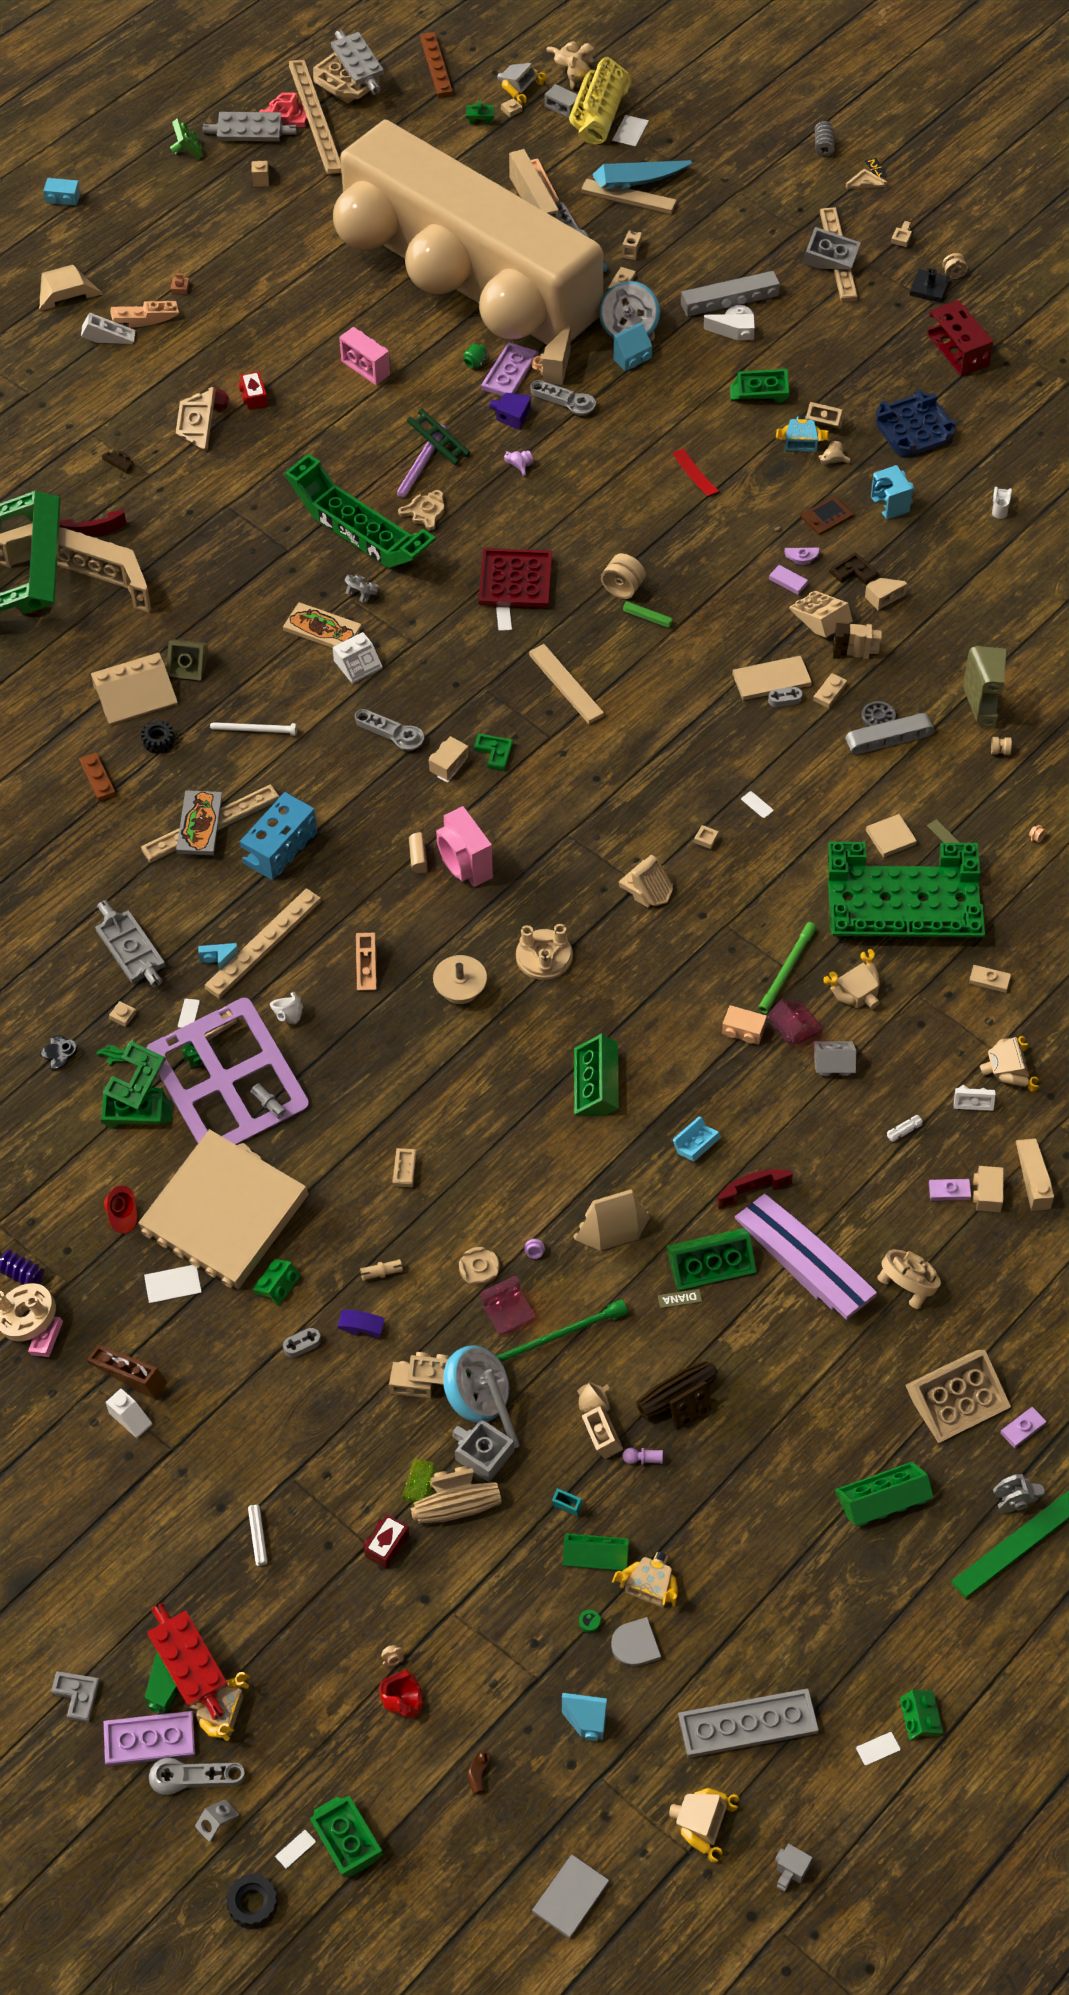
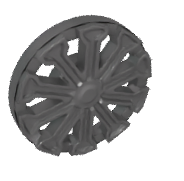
M882 701L868 703L862 710V720L867 727L889 722L890 720L893 721L896 717L893 707Z

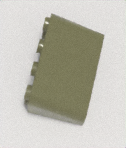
M975 646L968 653L963 689L975 720L981 727L996 728L998 694H1002L1005 677L1006 649Z

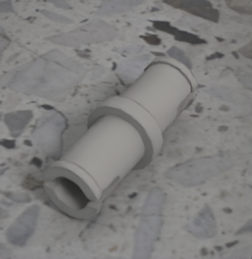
M260 1083L252 1088L251 1093L277 1119L285 1114L286 1109Z

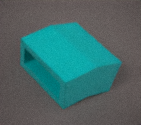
M557 1488L552 1499L553 1506L578 1517L583 1507V1500ZM560 1499H563V1500H565V1501H567V1502H569V1503H572V1504H574V1505H576V1506H575V1507H572V1506H570V1505H568V1504H565V1503H563V1502H561V1501H559V1500H560Z

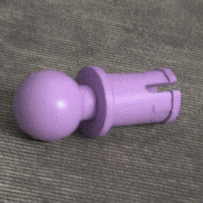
M627 1448L623 1452V1460L627 1464H634L638 1460L641 1461V1465L643 1463L662 1464L663 1450H644L642 1448L641 1452H638L634 1448Z

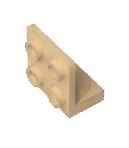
M416 1352V1356L411 1355L408 1381L444 1385V1369L450 1357L437 1354V1358H433L428 1353Z

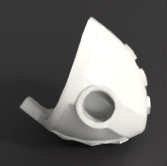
M295 992L291 993L292 997L281 998L270 1003V1007L279 1021L297 1024L301 1019L303 1005L301 997H297Z

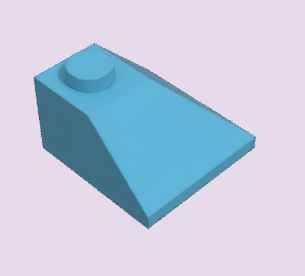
M562 1693V1714L577 1733L588 1741L603 1740L607 1699Z

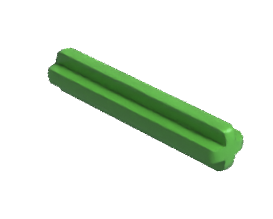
M627 601L623 606V611L667 628L672 624L671 617Z

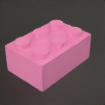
M352 327L339 337L341 361L375 385L390 376L389 351L385 347H382L355 327Z

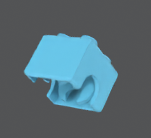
M897 465L875 472L873 475L871 498L875 503L880 501L887 502V505H884L886 511L882 512L884 517L888 520L908 513L910 505L913 503L912 492H914V486L906 479L905 472L901 471Z

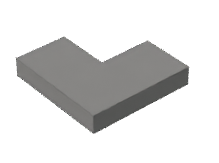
M56 1671L51 1694L71 1698L67 1719L90 1722L100 1679Z

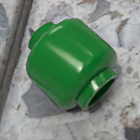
M472 344L463 354L464 363L469 368H480L488 358L487 349L481 344Z

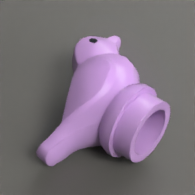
M529 450L522 453L506 451L504 456L505 462L512 464L520 470L523 477L526 476V466L534 463Z

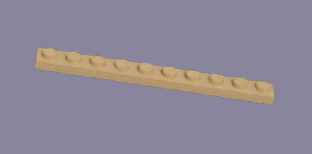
M304 60L289 61V68L326 173H341V162Z

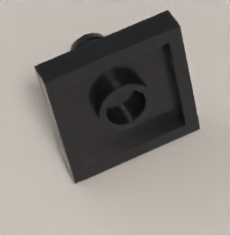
M928 268L927 271L919 269L911 287L910 296L941 303L950 282V276L937 274L936 269H933L932 272V268Z

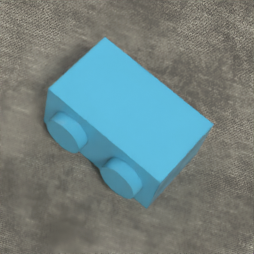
M47 178L43 190L45 202L76 206L80 196L79 181Z

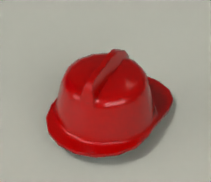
M119 1185L114 1187L104 1200V1208L108 1214L110 1226L114 1231L126 1234L131 1232L137 1223L135 1195L131 1188Z

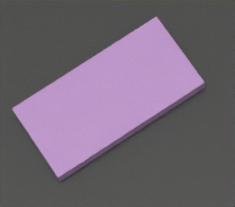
M508 342L483 381L481 390L503 396L504 393L515 394L530 370L533 359L538 356V351Z
M193 1712L104 1721L105 1765L115 1766L159 1761L163 1758L195 1757Z

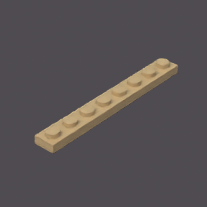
M306 888L205 984V989L220 999L321 903V898Z

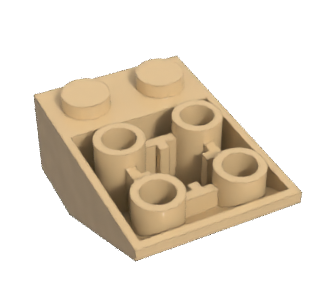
M818 591L809 593L807 597L796 601L795 604L789 607L815 634L825 638L835 632L836 623L849 624L853 621L847 602Z

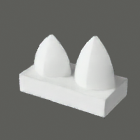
M965 1085L955 1088L954 1109L994 1110L995 1090H987L985 1088L969 1089Z

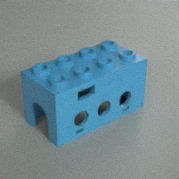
M284 792L240 840V847L250 852L247 858L243 856V864L271 880L280 875L288 862H292L297 852L302 850L306 842L316 835L315 809ZM285 807L286 814H280L279 809ZM270 820L278 821L275 827H270L267 823ZM286 828H290L291 830L286 835L282 834ZM259 832H265L267 834V836L264 839H258L256 837V835Z

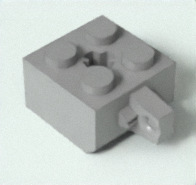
M480 1420L472 1430L466 1431L457 1426L452 1432L453 1438L459 1441V1447L455 1450V1460L467 1466L468 1469L473 1468L474 1473L487 1482L493 1479L514 1452V1440L483 1420Z

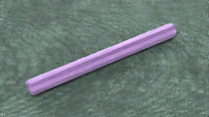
M439 432L432 435L438 442L443 437ZM427 442L397 490L399 497H406L434 452L435 447L430 442Z

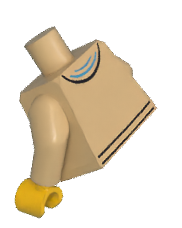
M1020 1036L1018 1039L1016 1037L1000 1039L988 1051L990 1062L980 1065L984 1076L994 1073L998 1082L1023 1087L1027 1086V1089L1031 1092H1035L1039 1088L1038 1085H1034L1039 1081L1037 1077H1031L1030 1080L1027 1078L1030 1076L1023 1052L1027 1050L1028 1043L1024 1044L1026 1040L1024 1036Z

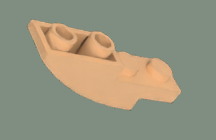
M176 301L144 302L143 307H111L110 311L113 322L128 323L129 328L158 324L179 315Z

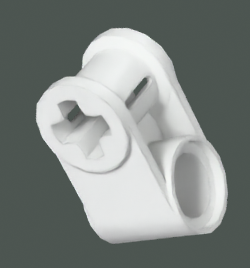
M998 487L994 488L992 515L995 518L1003 519L1007 516L1011 500V488L1009 490L998 489Z

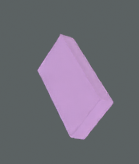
M780 565L769 575V580L797 595L808 584L807 579Z

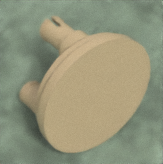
M557 924L554 927V931L549 929L533 931L531 926H523L520 942L516 949V961L521 971L529 977L538 980H550L564 974L569 969L573 959V951L568 942L565 925Z

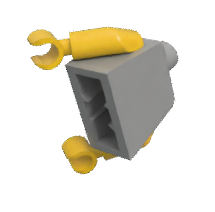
M532 63L513 64L503 73L498 74V81L502 83L504 90L513 98L516 97L517 102L521 106L523 105L522 101L526 104V96L523 94L519 95V93H522L535 78H537V84L543 85L546 81V74L537 73Z

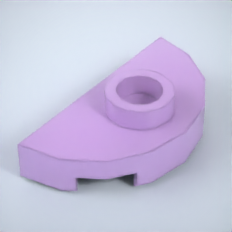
M785 548L784 552L786 558L794 561L795 564L806 565L818 557L819 548Z

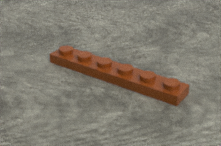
M435 32L420 34V41L437 98L453 96Z

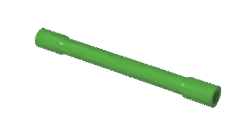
M808 922L801 932L799 940L781 971L758 1006V1010L761 1013L768 1014L787 977L815 933L817 926L814 923Z

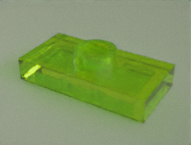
M413 1459L402 1499L417 1502L425 1498L434 1469L433 1462Z

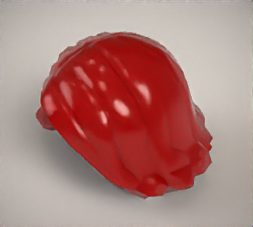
M405 1669L381 1681L379 1686L380 1699L388 1712L401 1714L410 1719L420 1714L423 1704L422 1692L413 1673Z

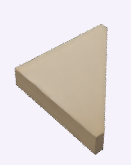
M866 169L860 171L846 183L847 189L887 186V181Z

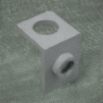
M222 1800L205 1808L195 1827L208 1841H211L221 1825L237 1818L239 1814L226 1800ZM204 1820H208L211 1823V1832L205 1830Z

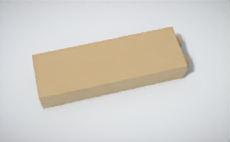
M525 150L510 152V179L520 197L559 220V210Z

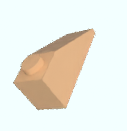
M356 933L357 990H376L375 933Z

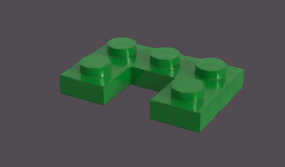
M130 1041L122 1059L137 1066V1070L130 1083L112 1076L103 1093L139 1111L166 1058Z

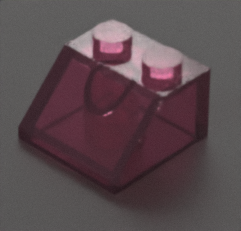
M781 999L767 1015L771 1020V1025L780 1031L783 1040L789 1044H800L824 1029L805 1005L799 1001Z

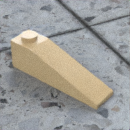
M1016 1140L1031 1211L1051 1209L1054 1195L1037 1140Z

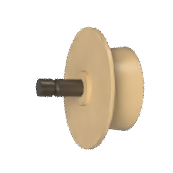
M456 955L446 958L439 963L433 974V982L436 990L448 1001L455 1004H465L474 1000L482 992L487 982V974L484 966L478 960L465 955Z

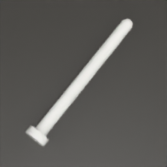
M235 723L210 724L212 730L291 733V736L297 735V724L292 723L291 726Z

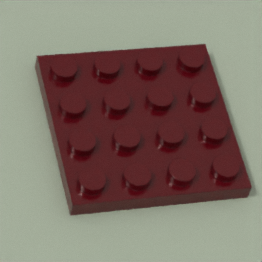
M483 548L478 604L486 606L548 608L552 550Z

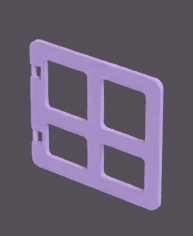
M248 998L236 1000L228 1004V1006L216 1010L147 1046V1049L165 1057V1054L187 1043H192L211 1075L210 1079L185 1090L167 1059L158 1073L197 1143L201 1141L208 1131L197 1114L193 1103L217 1091L221 1093L239 1124L237 1129L222 1136L235 1145L304 1111L308 1107L306 1095ZM230 1010L232 1015L222 1019L220 1015ZM239 1017H243L263 1051L225 1070L205 1038V1034ZM174 1037H177L179 1042L171 1046H169L166 1042ZM270 1065L276 1072L291 1101L282 1105L286 1112L279 1119L271 1111L253 1119L236 1092L233 1083Z

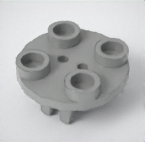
M347 574L345 577V582L348 584L346 594L353 595L356 589L362 593L359 601L362 603L367 602L371 594L375 595L378 592L379 586L373 582H366L365 578L361 575L356 574L354 577Z

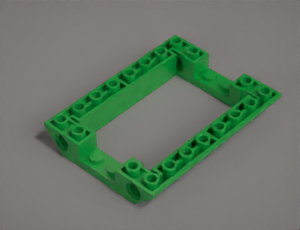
M33 491L0 503V533L1 521L24 514L30 522L33 521L29 583L0 593V612L17 606L24 614L55 604L61 503L59 496Z

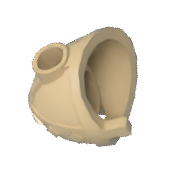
M589 1382L579 1388L577 1392L580 1395V1411L588 1413L599 1406L605 1412L610 1410L605 1392L609 1390V1385L601 1387Z

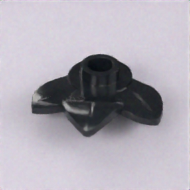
M56 1035L51 1037V1044L46 1045L41 1050L40 1056L51 1060L50 1069L57 1070L66 1065L69 1058L76 1055L77 1044L73 1040H67L62 1035Z

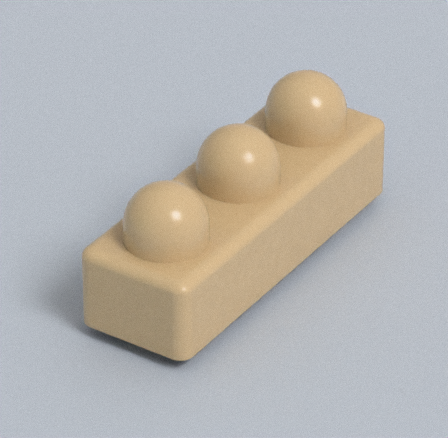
M388 120L381 121L341 153L343 193L335 203L333 223L337 234L347 245L359 250H372L383 245L405 259L406 270L410 279L418 288L431 294H445L456 289L479 303L480 315L486 327L501 338L520 339L530 334L548 345L563 329L571 326L572 341L600 317L599 309L603 299L604 255L602 248L594 240Z

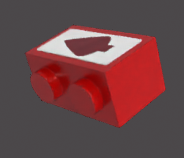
M260 372L240 375L241 382H238L239 391L243 392L241 394L243 404H247L248 410L268 406Z

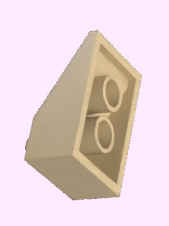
M571 326L563 329L545 347L544 354L541 353L540 364H543V366H541L540 376H543L544 382L563 385L571 351Z

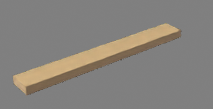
M836 207L820 209L824 230L843 236ZM833 269L841 302L857 301L858 296L851 269Z
M270 784L220 809L218 830L274 804L280 798ZM179 829L141 846L142 852L150 863L176 851Z

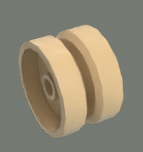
M627 554L615 555L601 574V582L607 591L622 599L631 598L646 578V572L641 563Z

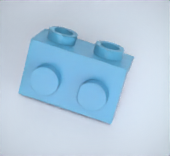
M699 1116L673 1139L679 1155L694 1162L715 1144L721 1136L718 1131L706 1126L703 1118Z

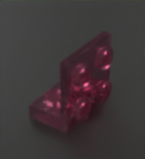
M517 1275L480 1292L481 1305L499 1335H503L535 1319L534 1312L520 1291V1280Z

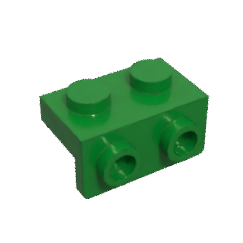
M274 1259L252 1290L256 1295L269 1297L276 1305H280L301 1274L292 1262Z
M911 1690L900 1698L909 1740H915L919 1736L939 1737L943 1734L933 1691Z

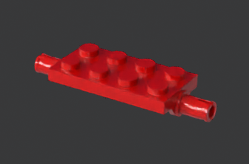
M163 1603L158 1604L159 1610L155 1606L151 1611L160 1625L147 1632L152 1644L188 1708L196 1703H201L206 1706L212 1720L218 1719L217 1713L221 1718L225 1711L216 1697L221 1689L228 1686L224 1676L187 1611L171 1618Z

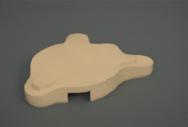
M435 490L428 493V496L421 497V494H419L409 505L400 507L398 514L401 517L413 516L412 521L414 524H424L426 529L434 530L436 521L442 517L445 511L443 493Z

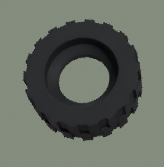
M259 1874L243 1875L241 1878L236 1879L234 1884L229 1887L226 1905L229 1915L234 1922L238 1923V1926L246 1927V1929H258L261 1926L267 1925V1922L274 1918L273 1915L277 1912L278 1899L275 1888L269 1879ZM255 1890L261 1893L264 1901L258 1911L250 1913L242 1908L241 1898L246 1892Z

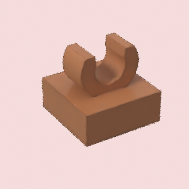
M176 273V277L172 279L171 293L187 294L190 284L189 278H184L183 274Z

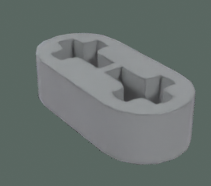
M797 687L774 689L769 693L768 703L772 707L797 705L802 700V691Z
M308 1328L288 1337L283 1342L284 1353L290 1358H295L317 1348L321 1342L320 1333L314 1328ZM308 1336H312L315 1340L311 1342ZM293 1344V1346H296V1349L292 1350V1348H289V1345Z

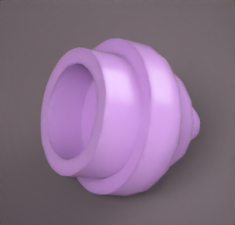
M531 1239L525 1244V1253L529 1258L538 1259L545 1251L544 1243L538 1239Z

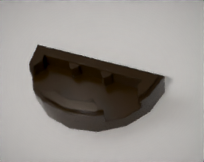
M106 452L102 455V460L126 474L130 472L132 463L130 457L125 452Z

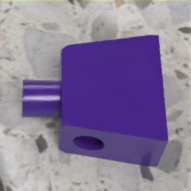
M504 393L500 401L492 399L489 408L496 410V418L499 422L520 430L531 410V396Z

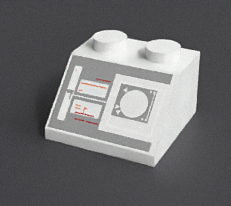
M363 632L333 647L334 662L352 684L383 669L373 644Z

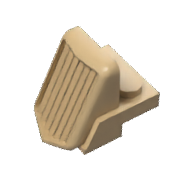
M653 855L640 862L619 881V886L622 889L633 894L634 900L646 907L668 903L673 891V883H671L658 859Z

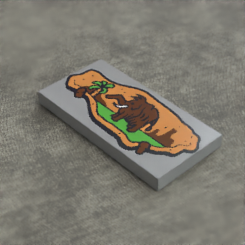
M185 790L176 849L177 854L214 855L222 792Z

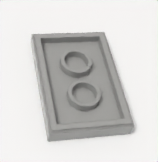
M571 1854L533 1908L532 1913L570 1939L608 1885L609 1880Z

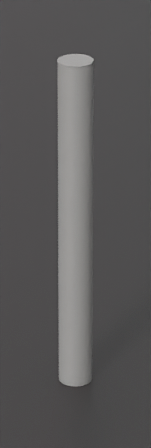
M486 1370L484 1373L506 1434L514 1440V1448H517L520 1445L493 1370Z

